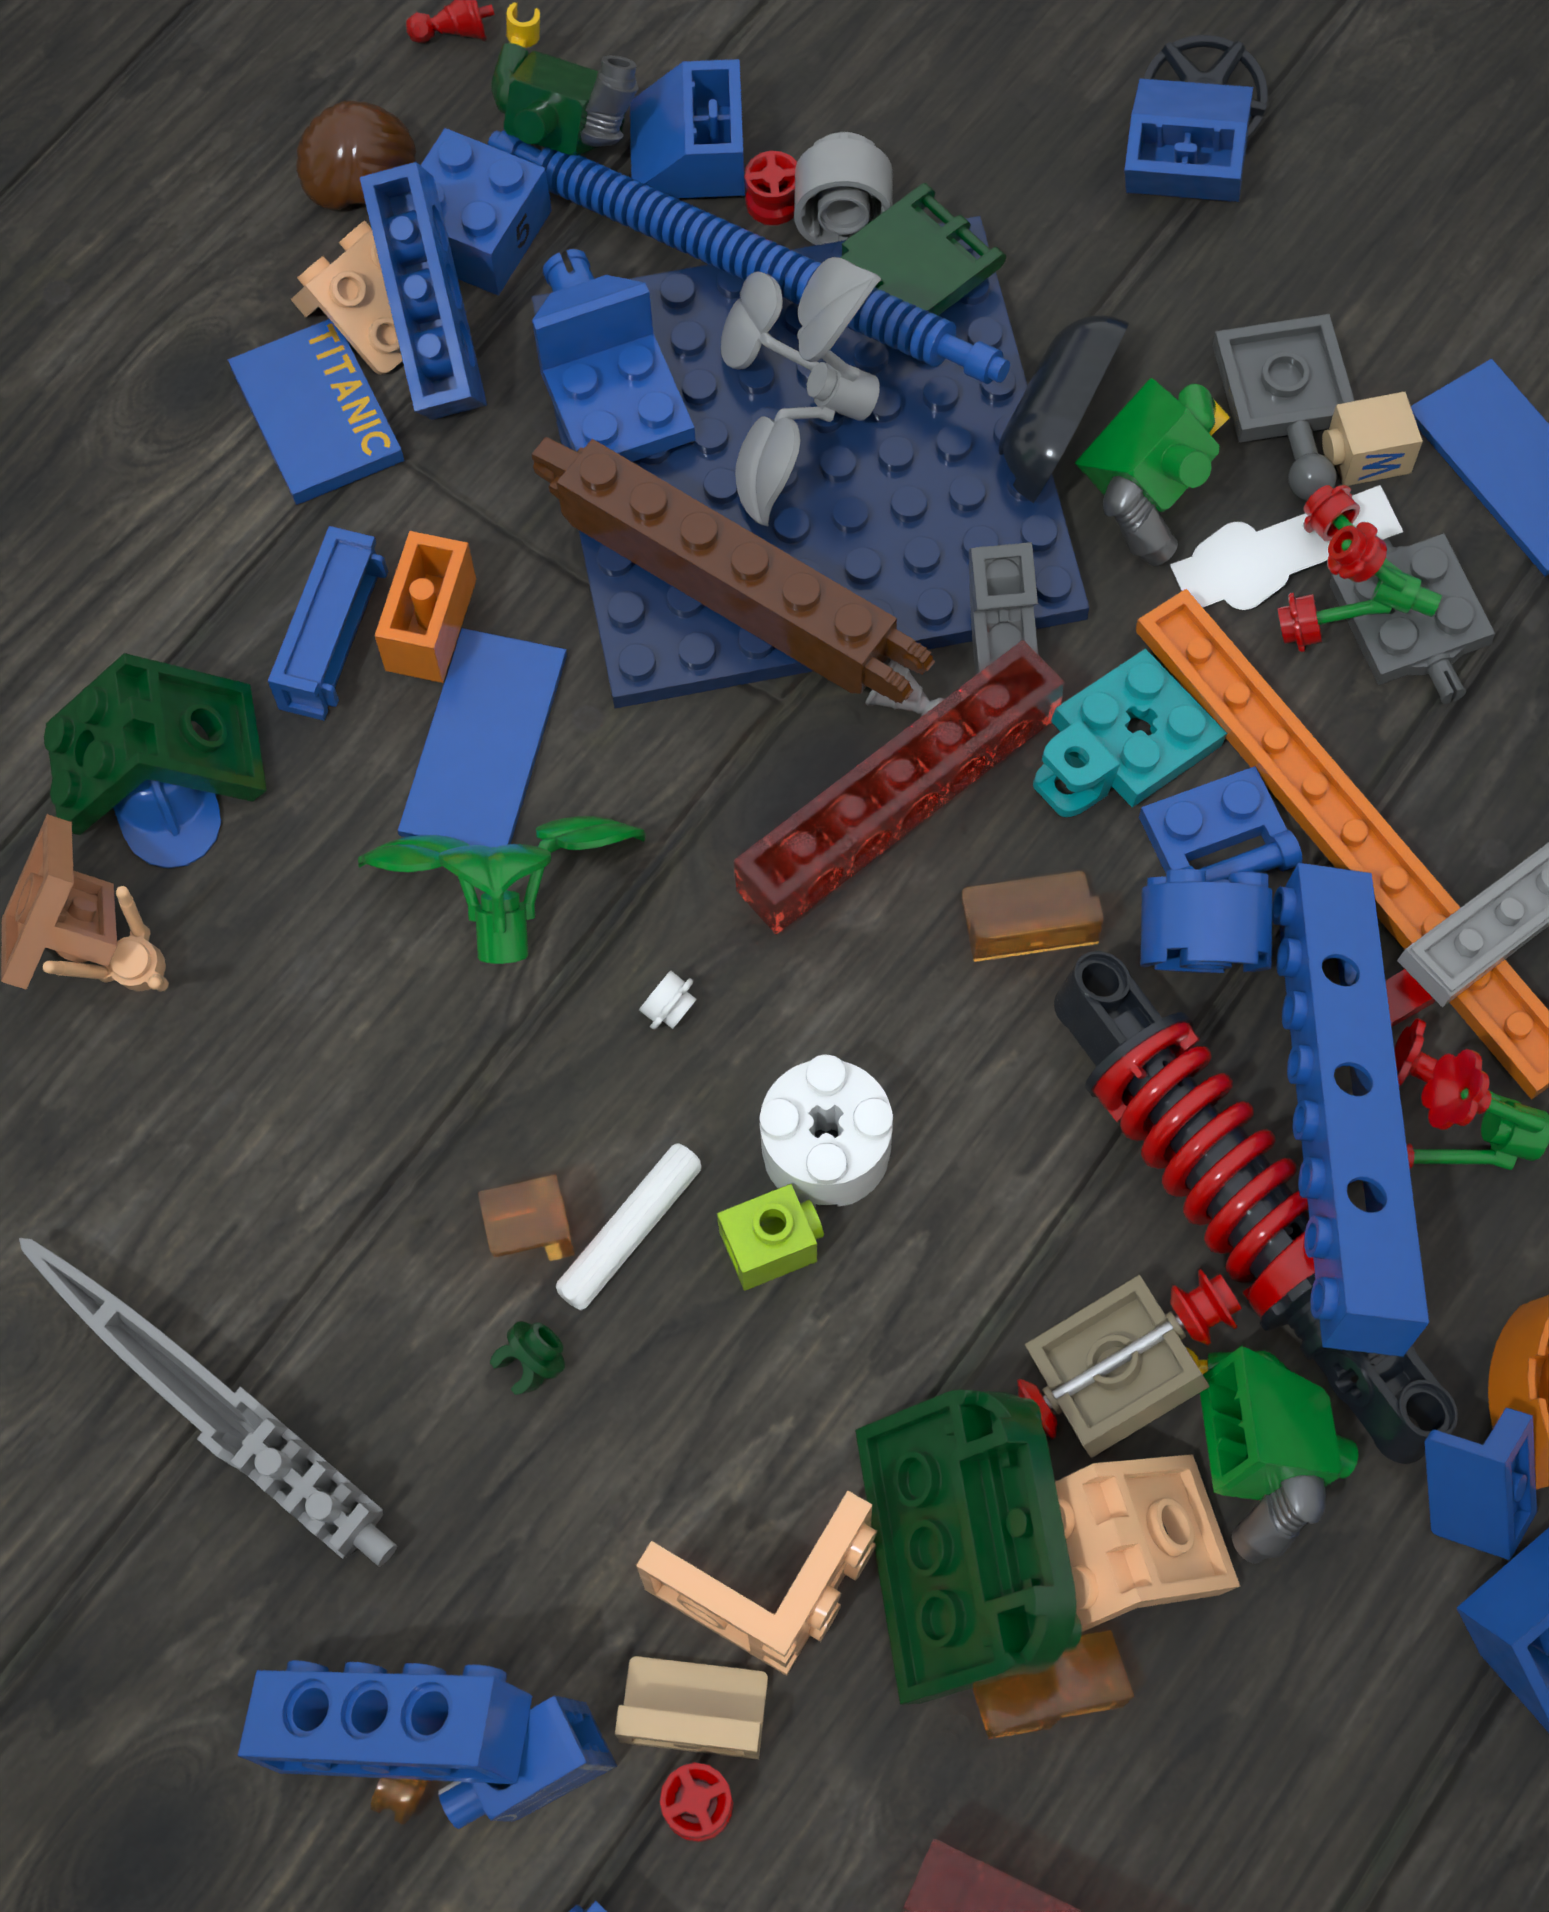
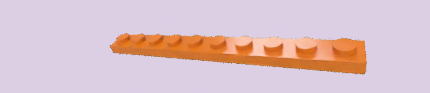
M1184 589L1138 619L1135 630L1181 686L1227 732L1226 739L1250 767L1256 766L1264 784L1334 867L1372 873L1377 918L1404 949L1408 948L1460 909L1459 905L1187 589ZM1504 960L1449 1003L1532 1100L1549 1088V1010L1508 962Z

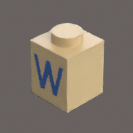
M1405 391L1337 404L1329 430H1325L1322 437L1324 456L1333 465H1336L1342 485L1347 486L1411 474L1423 442Z

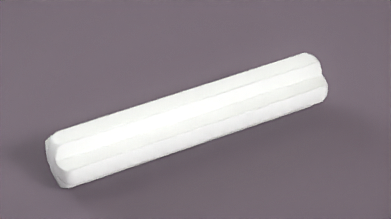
M679 1143L672 1145L558 1280L556 1285L557 1292L566 1302L579 1310L585 1309L701 1171V1161L692 1151Z

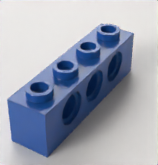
M417 162L360 177L414 411L433 420L487 406L434 176Z
M289 1661L286 1671H256L238 1756L283 1774L517 1784L532 1695L507 1683V1673L505 1671L483 1665H466L463 1669V1675H446L447 1672L438 1667L408 1663L404 1665L402 1674H389L386 1669L380 1666L361 1662L345 1663L344 1672H329V1668L320 1664L306 1661Z

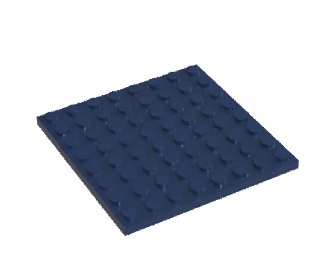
M981 217L965 218L971 224L969 230L989 247ZM938 223L941 227L945 225L944 223ZM962 239L958 241L976 259L981 257ZM846 240L792 249V251L815 260V262L823 263L826 259L832 257H842V243ZM710 264L630 279L645 282L650 292L654 336L693 422L696 438L695 441L633 461V463L896 617L897 630L911 637L915 642L921 643L927 650L972 642L969 549L975 547L1032 542L1038 604L1034 606L1036 629L1088 619L1089 604L1053 475L1051 474L1033 503L1014 488L1013 483L1016 477L1007 465L1004 454L999 455V442L1002 433L1028 385L996 272L939 316L942 319L944 318L955 323V337L973 345L981 341L1001 350L1003 358L1010 361V369L1005 380L1001 383L992 381L989 384H985L965 375L964 367L947 359L941 365L933 367L924 361L913 358L911 355L900 352L899 349H893L887 346L886 343H880L847 326L830 351L845 363L873 374L878 378L880 390L877 403L871 414L862 421L836 412L831 422L819 418L794 420L800 433L799 453L783 490L771 508L768 526L757 523L747 513L740 501L735 475L738 455L748 432L760 417L764 416L775 420L778 411L784 408L817 407L814 398L810 397L807 393V381L811 371L772 351L763 344L754 361L745 369L737 370L729 367L724 362L721 355L723 328L731 308L740 298V292L745 280ZM550 293L531 296L535 315ZM782 298L783 304L780 315L768 333L774 339L799 351L797 334L802 327L798 319L799 305L786 300V298ZM821 358L820 360H818V362L827 363V362L824 361L822 358ZM553 404L560 442L562 445L572 449ZM578 530L614 709L813 671Z

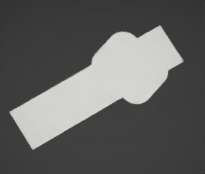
M1381 485L1352 495V499L1360 506L1359 515L1353 523L1355 527L1361 522H1369L1377 528L1378 532L1376 535L1382 540L1403 532ZM1306 513L1257 532L1246 523L1232 522L1226 524L1195 548L1192 557L1170 564L1181 590L1187 589L1202 607L1225 600L1236 609L1249 610L1258 606L1282 588L1290 574L1327 561L1330 541H1324L1315 531L1307 533L1304 530L1303 523L1308 516Z

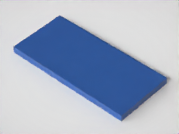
M1490 359L1411 405V409L1421 433L1540 572L1547 576L1549 575V423L1493 359Z
M461 628L398 828L399 836L441 835L462 840L469 845L488 847L511 844L567 658L566 649Z

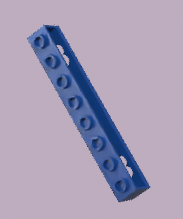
M1298 863L1286 886L1278 887L1272 902V921L1275 925H1280L1281 943L1277 954V972L1279 976L1285 977L1287 993L1282 1008V1024L1285 1029L1290 1030L1292 1049L1288 1058L1287 1076L1291 1084H1296L1298 1102L1293 1117V1134L1296 1140L1302 1141L1303 1162L1299 1172L1298 1186L1301 1197L1308 1199L1309 1221L1305 1230L1304 1247L1306 1255L1314 1259L1316 1279L1311 1291V1313L1315 1319H1320L1322 1347L1403 1357L1429 1324L1372 873ZM1337 958L1340 985L1331 982L1323 973L1322 962L1326 959ZM1350 1066L1353 1095L1347 1094L1337 1085L1334 1079V1072L1337 1068ZM1363 1180L1366 1212L1354 1206L1347 1195V1186L1353 1181Z

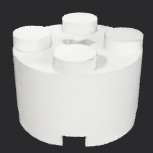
M832 1055L817 1056L811 1061L791 1068L780 1076L769 1089L760 1113L762 1155L766 1171L775 1186L779 1189L792 1184L799 1203L810 1199L814 1207H816V1204H837V1207L850 1205L872 1192L880 1183L887 1170L892 1142L893 1114L888 1097L880 1084L863 1069L851 1063L841 1061ZM820 1129L825 1132L832 1129L838 1132V1137L834 1138L831 1134L824 1133L819 1138H816L815 1132Z

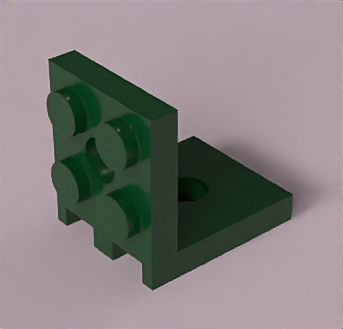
M123 653L45 723L44 744L49 751L52 775L51 801L55 805L56 817L72 822V834L81 835L146 779L252 802L267 791L251 684ZM191 721L198 723L205 730L209 741L201 738L195 732Z

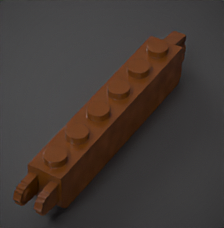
M545 437L533 451L532 460H534L533 468L535 473L550 483L548 486L549 492L559 499L561 513L573 527L846 691L861 694L866 687H869L879 694L887 696L889 700L902 704L914 690L911 688L910 681L905 679V676L884 664L886 660L890 658L903 667H907L921 675L928 672L935 663L931 652L926 647H923L921 643L915 642L914 639L897 630L896 617L596 440L591 439L585 448L580 447L576 452Z

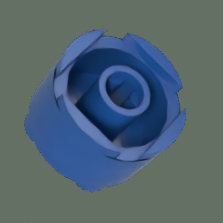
M1174 869L1167 870L1166 877L1147 878V886L1142 888L1141 967L1146 968L1155 965V970L1224 973V969L1232 968V963H1243V972L1271 969L1272 889L1268 888L1267 874L1255 872L1229 874V880L1206 882V871Z

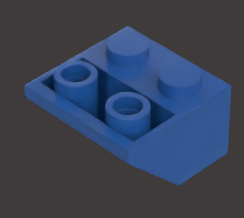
M740 59L684 61L633 98L630 104L631 178L675 198L745 195Z
M1140 79L1131 115L1125 162L1126 193L1239 202L1253 87Z

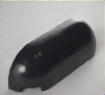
M1105 315L1079 319L1061 330L1044 353L999 442V455L1004 454L1007 465L1016 477L1013 483L1014 488L1029 501L1035 502L1058 464L1127 330L1129 322Z

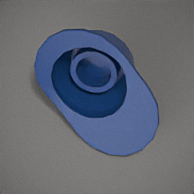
M146 779L113 807L123 836L133 853L149 865L167 869L188 866L205 856L216 842L221 826L219 804L214 793Z

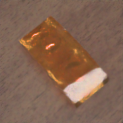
M1111 1630L1081 1635L1078 1646L1070 1652H1064L1058 1661L1044 1672L1014 1675L972 1688L988 1739L1050 1729L1063 1717L1121 1708L1134 1697Z

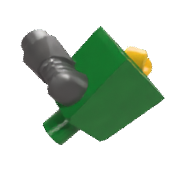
M1150 378L1075 462L1077 467L1104 495V513L1109 517H1115L1130 552L1135 556L1145 559L1151 566L1165 563L1173 556L1178 547V541L1171 534L1170 529L1159 512L1169 509L1188 487H1199L1207 481L1212 469L1211 462L1219 454L1220 445L1211 435L1230 418L1213 399L1210 392L1199 384H1190L1184 387L1179 393V400H1177L1155 379Z
M1240 1346L1234 1352L1208 1353V1359L1198 1360L1194 1351L1186 1347L1210 1386L1200 1392L1214 1493L1260 1500L1240 1524L1233 1529L1232 1541L1234 1547L1242 1558L1251 1563H1259L1267 1558L1281 1557L1299 1536L1300 1529L1307 1522L1313 1524L1321 1520L1325 1512V1487L1338 1478L1344 1479L1354 1471L1358 1461L1357 1445L1353 1440L1336 1434L1330 1397L1322 1387L1292 1372L1274 1354L1264 1350L1252 1351Z

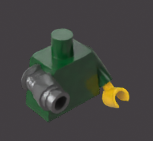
M512 3L508 7L506 14L507 38L510 43L502 45L491 81V91L496 106L501 113L505 114L504 132L519 138L526 144H538L568 155L577 156L596 147L610 146L617 143L624 135L622 131L625 113L638 90L635 77L636 63L625 57L610 55L602 58L601 69L596 71L535 50L529 54L525 48L535 45L540 37V11L536 8L534 17L529 22L517 21V3Z

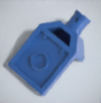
M577 249L566 250L573 271L569 274L560 252L553 255L543 267V275L548 285L551 286L553 293L549 294L532 319L541 376L572 450L577 452L580 447L585 448L591 439H594L633 462L695 441V427L654 336L650 292L646 283L610 275L594 279L586 254Z

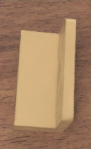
M638 1656L632 1657L629 1662L624 1705L618 1706L615 1736L619 1743L759 1760L768 1676L765 1672Z

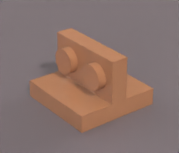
M48 814L2 916L1 982L26 990L45 948L55 950L60 956L73 962L84 963L90 961L107 967L117 948L114 884L73 871L72 822Z

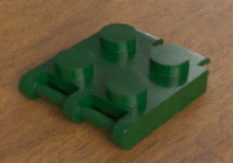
M923 183L842 243V257L840 258L877 274L881 278L875 286L878 290L885 291L892 296H896L903 301L939 316L998 271L1004 264L1006 255L997 247L992 249L987 247L969 230L970 222L962 215L954 217L934 199L935 191L927 183ZM927 207L945 225L941 227L923 209ZM962 239L981 257L976 259L958 241Z

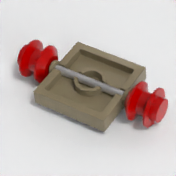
M1202 1269L1198 1270L1199 1286L1188 1293L1173 1285L1171 1288L1170 1304L1177 1314L1176 1317H1174L1172 1312L1164 1314L1144 1280L1138 1275L1026 1343V1348L1048 1386L1042 1389L1045 1393V1396H1043L1035 1384L1018 1379V1397L1030 1398L1038 1404L1045 1435L1051 1439L1056 1438L1057 1418L1051 1409L1053 1407L1057 1414L1064 1412L1083 1447L1092 1458L1210 1387L1181 1341L1187 1337L1182 1329L1185 1327L1193 1340L1210 1345V1328L1222 1321L1233 1329L1238 1328L1231 1315L1241 1310L1242 1307L1222 1275L1218 1274L1208 1280Z

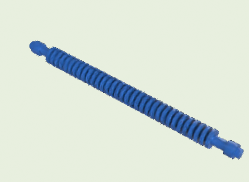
M504 130L502 132H493L488 140L489 146L546 168L549 192L571 200L573 203L606 216V218L617 221L619 224L641 232L718 269L725 270V272L735 275L742 280H746L754 272H763L771 275L780 286L782 298H786V300L798 305L811 276L821 264L581 155H568L547 147L540 150L531 146V144H526L519 138L506 134ZM876 287L847 325L848 328L854 331L861 332V334L873 338L880 343H886L887 346L899 349L900 352L911 355L913 358L924 361L933 367L941 365L947 359L964 367L965 375L985 384H989L992 381L1003 382L1010 369V361L1003 358L1001 350L981 341L973 345L955 337L956 326L954 322L942 319V317L934 313H929V311L923 308L916 307V305L903 301L885 291L878 290Z

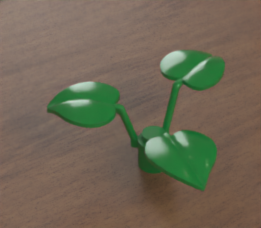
M575 816L557 819L536 828V837L542 839L538 847L524 844L488 847L469 845L462 840L448 836L416 835L390 841L358 857V867L360 868L367 864L396 872H416L443 866L458 877L468 905L469 921H476L478 959L482 962L493 964L513 963L528 957L527 920L535 918V902L544 868L551 862V853L560 848L568 850L597 848L632 837L644 842L645 830L608 818ZM530 874L524 900L519 902V893L507 889L517 880ZM474 886L485 892L481 895V903H479Z

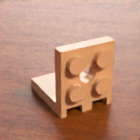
M1193 1454L1093 1463L1055 1482L1075 1585L1076 1614L1080 1619L1082 1632L1136 1608L1219 1596L1240 1587Z
M847 1491L775 1615L653 1541L650 1542L636 1566L646 1591L787 1676L809 1637L811 1636L821 1641L832 1625L841 1607V1604L838 1603L841 1592L837 1589L845 1575L856 1581L875 1549L876 1544L873 1543L877 1531L871 1528L872 1504Z

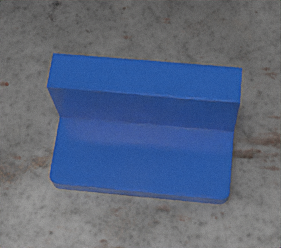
M1506 1407L1484 1445L1438 1430H1432L1425 1440L1431 1531L1436 1536L1510 1560L1537 1514L1533 1415Z

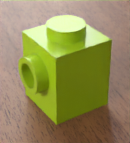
M792 1184L717 1213L719 1233L744 1291L817 1262L816 1240L824 1237V1231L810 1199L799 1203Z

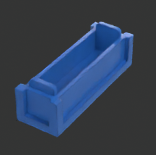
M332 526L328 527L268 679L279 710L325 721L328 705L337 706L339 698L335 687L378 577L386 578L388 574L385 558L376 554L375 537Z

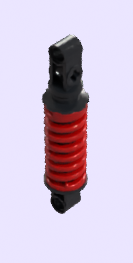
M1092 951L1082 955L1057 992L1054 999V1009L1059 1020L1070 1030L1096 1065V1068L1086 1080L1085 1088L1092 1097H1097L1116 1122L1120 1121L1121 1130L1126 1138L1134 1141L1144 1140L1141 1156L1147 1166L1155 1169L1166 1168L1162 1177L1163 1187L1172 1196H1187L1183 1205V1212L1188 1222L1199 1226L1209 1224L1204 1235L1206 1246L1214 1253H1231L1226 1263V1271L1231 1280L1240 1283L1255 1281L1243 1291V1294L1261 1319L1259 1323L1263 1329L1270 1331L1287 1324L1291 1329H1294L1296 1336L1302 1340V1345L1299 1349L1307 1360H1315L1327 1376L1334 1392L1350 1407L1373 1438L1379 1451L1388 1459L1397 1463L1411 1464L1417 1462L1426 1455L1425 1440L1432 1430L1450 1434L1455 1429L1458 1421V1410L1454 1399L1439 1384L1420 1359L1413 1345L1403 1357L1392 1355L1386 1357L1384 1354L1322 1347L1320 1319H1315L1312 1316L1310 1307L1311 1291L1316 1280L1314 1259L1306 1255L1304 1247L1305 1230L1309 1221V1214L1307 1212L1308 1199L1302 1198L1299 1190L1292 1193L1286 1185V1182L1296 1174L1297 1164L1288 1157L1282 1158L1272 1165L1264 1154L1273 1148L1276 1142L1275 1135L1268 1129H1262L1250 1136L1248 1135L1243 1126L1254 1115V1108L1249 1102L1240 1101L1221 1113L1218 1112L1214 1105L1222 1100L1231 1091L1233 1086V1080L1228 1074H1215L1199 1085L1194 1080V1077L1210 1063L1212 1056L1208 1047L1195 1046L1191 1048L1200 1039L1193 1031V1023L1186 1013H1175L1162 1018L1132 979L1126 966L1117 957L1102 951ZM1357 1374L1359 1380L1352 1382L1351 1377ZM1408 1416L1412 1417L1417 1422L1420 1428L1415 1426Z

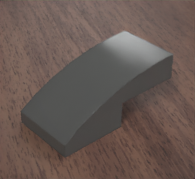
M1032 542L970 548V609L975 675L1039 668L1034 606L1038 604Z

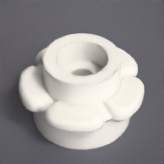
M670 971L640 1007L639 1011L653 1021L650 1026L652 1029H657L662 1021L673 1029L697 1000L687 992L693 984L691 978L685 982L674 972Z

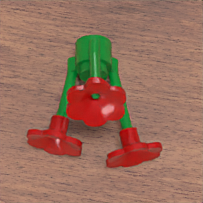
M1416 1018L1410 1027H1405L1394 1049L1399 1087L1409 1075L1426 1082L1421 1095L1422 1103L1426 1108L1430 1109L1428 1114L1429 1123L1432 1127L1439 1130H1446L1453 1124L1465 1126L1473 1120L1476 1114L1486 1111L1482 1120L1481 1136L1491 1146L1490 1150L1413 1149L1410 1143H1406L1409 1169L1413 1167V1164H1491L1512 1170L1517 1157L1535 1161L1542 1156L1549 1144L1548 1112L1523 1105L1520 1101L1489 1091V1076L1482 1071V1058L1473 1050L1465 1049L1457 1056L1445 1054L1439 1060L1423 1053L1421 1048L1424 1042L1425 1021Z

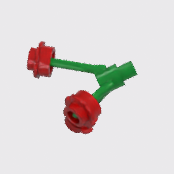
M1326 485L1310 496L1303 509L1308 515L1303 523L1304 530L1307 533L1315 531L1324 541H1330L1327 565L1332 574H1339L1341 578L1350 579L1353 582H1363L1374 575L1379 580L1371 600L1320 611L1316 609L1313 594L1295 598L1294 593H1290L1288 595L1289 606L1278 608L1279 621L1284 643L1296 641L1300 652H1305L1306 645L1322 642L1320 624L1368 614H1387L1391 612L1392 608L1405 614L1412 609L1432 618L1442 598L1441 594L1422 587L1421 579L1402 572L1386 558L1387 546L1376 535L1378 530L1373 524L1361 522L1356 527L1353 525L1359 515L1360 506L1352 499L1351 489L1347 485H1340L1335 488Z

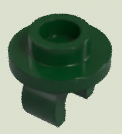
M524 1321L516 1322L507 1332L509 1344L498 1348L490 1360V1364L494 1369L507 1367L515 1358L521 1362L523 1375L511 1388L515 1395L535 1391L541 1386L545 1378L554 1379L565 1368L564 1358L561 1354L563 1352L562 1342L550 1328L538 1322H535L533 1325Z

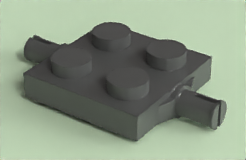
M1444 533L1410 546L1393 547L1389 537L1383 539L1387 546L1386 558L1402 572L1421 579L1422 587L1441 594L1442 598L1432 618L1412 609L1405 614L1392 608L1391 612L1387 614H1368L1346 620L1378 685L1406 675L1429 674L1443 704L1451 703L1452 698L1454 701H1457L1466 694V689L1463 687L1452 664L1464 654L1492 645L1495 632ZM1332 574L1330 587L1339 606L1371 600L1379 578L1374 575L1366 581L1353 582L1350 579L1341 578L1339 574Z

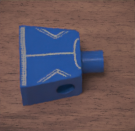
M553 1696L532 1708L529 1712L517 1784L454 1781L440 1789L438 1794L445 1814L457 1829L466 1826L485 1814L491 1821L514 1822L617 1767V1764L587 1703Z

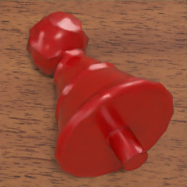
M454 0L432 18L429 14L416 12L407 19L406 32L413 42L424 44L434 37V31H438L441 34L448 33L461 37L481 39L484 42L486 41V34L482 18L494 16L495 14L492 4L478 7L477 0Z

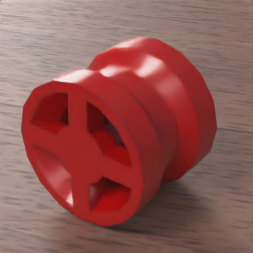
M781 151L759 153L749 161L745 168L746 207L748 213L760 223L780 225L794 218L795 168L797 161L791 155Z
M691 1763L683 1765L672 1772L662 1786L660 1797L662 1814L675 1834L687 1841L703 1842L714 1839L725 1830L732 1817L733 1800L729 1784L719 1771L706 1764Z

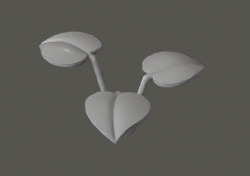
M832 257L821 263L811 276L802 294L798 307V319L802 325L797 334L799 351L774 339L768 333L780 315L783 302L778 282L771 275L763 272H754L746 278L740 292V298L731 308L723 328L721 355L724 362L731 368L737 370L747 368L754 361L763 344L772 351L811 371L807 381V393L810 397L814 398L817 407L784 408L778 411L775 420L764 416L760 417L748 432L738 455L735 475L740 501L747 513L757 523L768 526L771 508L783 490L799 453L800 433L794 420L819 418L831 422L836 412L862 421L871 414L879 397L880 385L875 375L845 363L830 351L869 294L881 280L877 274L862 269L842 258ZM822 358V359H823L824 361H826L827 363L818 362V360H820V359Z

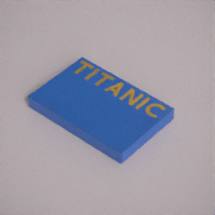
M330 319L228 359L232 373L296 505L404 461L402 450L346 338Z

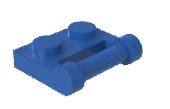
M1256 766L1141 807L1139 819L1165 873L1167 870L1194 869L1189 865V861L1260 835L1266 845L1198 869L1206 871V882L1229 880V874L1263 873L1276 867L1284 872L1296 867L1298 863H1302L1303 858L1299 843L1294 834L1287 830Z

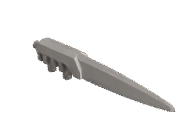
M19 1238L21 1250L60 1296L123 1361L202 1432L197 1440L214 1455L246 1474L342 1559L352 1554L357 1548L378 1567L384 1565L392 1557L397 1549V1545L375 1527L383 1516V1509L242 1387H239L234 1393L164 1333L101 1285L34 1240Z

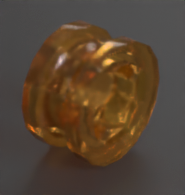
M380 1778L371 1801L370 1809L379 1814L386 1809L392 1810L395 1814L394 1821L405 1825L417 1808L429 1780Z

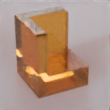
M556 1174L478 1192L488 1245L494 1257L544 1246L549 1261L575 1255L563 1196Z

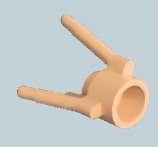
M125 886L118 887L116 895L130 927V936L123 937L117 941V948L108 967L50 960L43 964V970L48 974L99 979L105 983L116 980L121 985L135 991L150 989L165 991L169 984L167 979L163 977L166 969L165 958L160 949L149 942L150 929L144 925L133 897Z

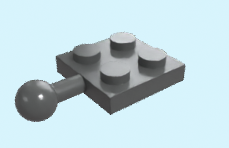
M1330 314L1215 331L1212 345L1239 443L1288 435L1295 459L1288 473V482L1292 492L1300 499L1307 501L1314 492L1323 486L1330 485L1334 488L1336 483L1335 467L1327 457L1318 454L1312 431L1329 429L1336 405L1355 400Z

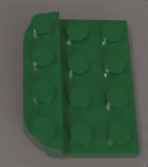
M952 1390L855 1429L866 1499L868 1503L872 1504L871 1528L877 1531L873 1542L876 1544L875 1554L900 1705L922 1704L1014 1675L1039 1674L1054 1665L1064 1652L1074 1650L1081 1640L1082 1627L1080 1619L1076 1614L1075 1585L1048 1443L1041 1424L1040 1408L1030 1398H1019L1007 1392Z

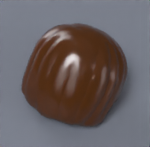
M342 101L324 109L321 115L313 118L310 125L304 130L297 147L296 169L303 191L315 204L329 210H341L354 203L366 204L360 177L416 162V148L408 128L394 114L375 104Z

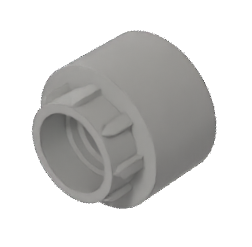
M838 132L827 135L816 141L814 146L805 151L796 164L794 221L801 235L815 245L847 240L893 206V169L890 160L872 141L859 134Z

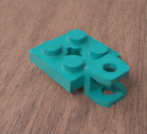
M1144 649L1055 708L1051 722L1060 733L1054 736L1046 745L1042 755V762L1044 764L1035 775L1033 787L1061 817H1072L1086 811L1108 796L1111 786L1133 808L1220 748L1227 736V732ZM1131 718L1146 721L1151 726L1150 731L1152 735L1148 736L1142 730L1131 733L1127 729ZM1061 779L1066 788L1075 793L1063 794L1059 792L1055 787V781Z

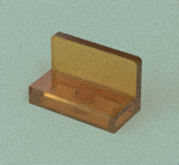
M1082 871L964 888L962 891L961 899L973 962L1098 944L1104 920L1099 896L1090 897L1086 875Z

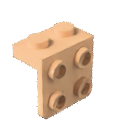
M364 220L339 242L346 251L330 264L322 256L297 277L304 287L291 301L305 317H308L320 307L371 369L377 374L384 375L403 360L372 228Z

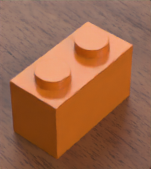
M409 531L375 633V639L385 671L444 683L477 580L467 542Z

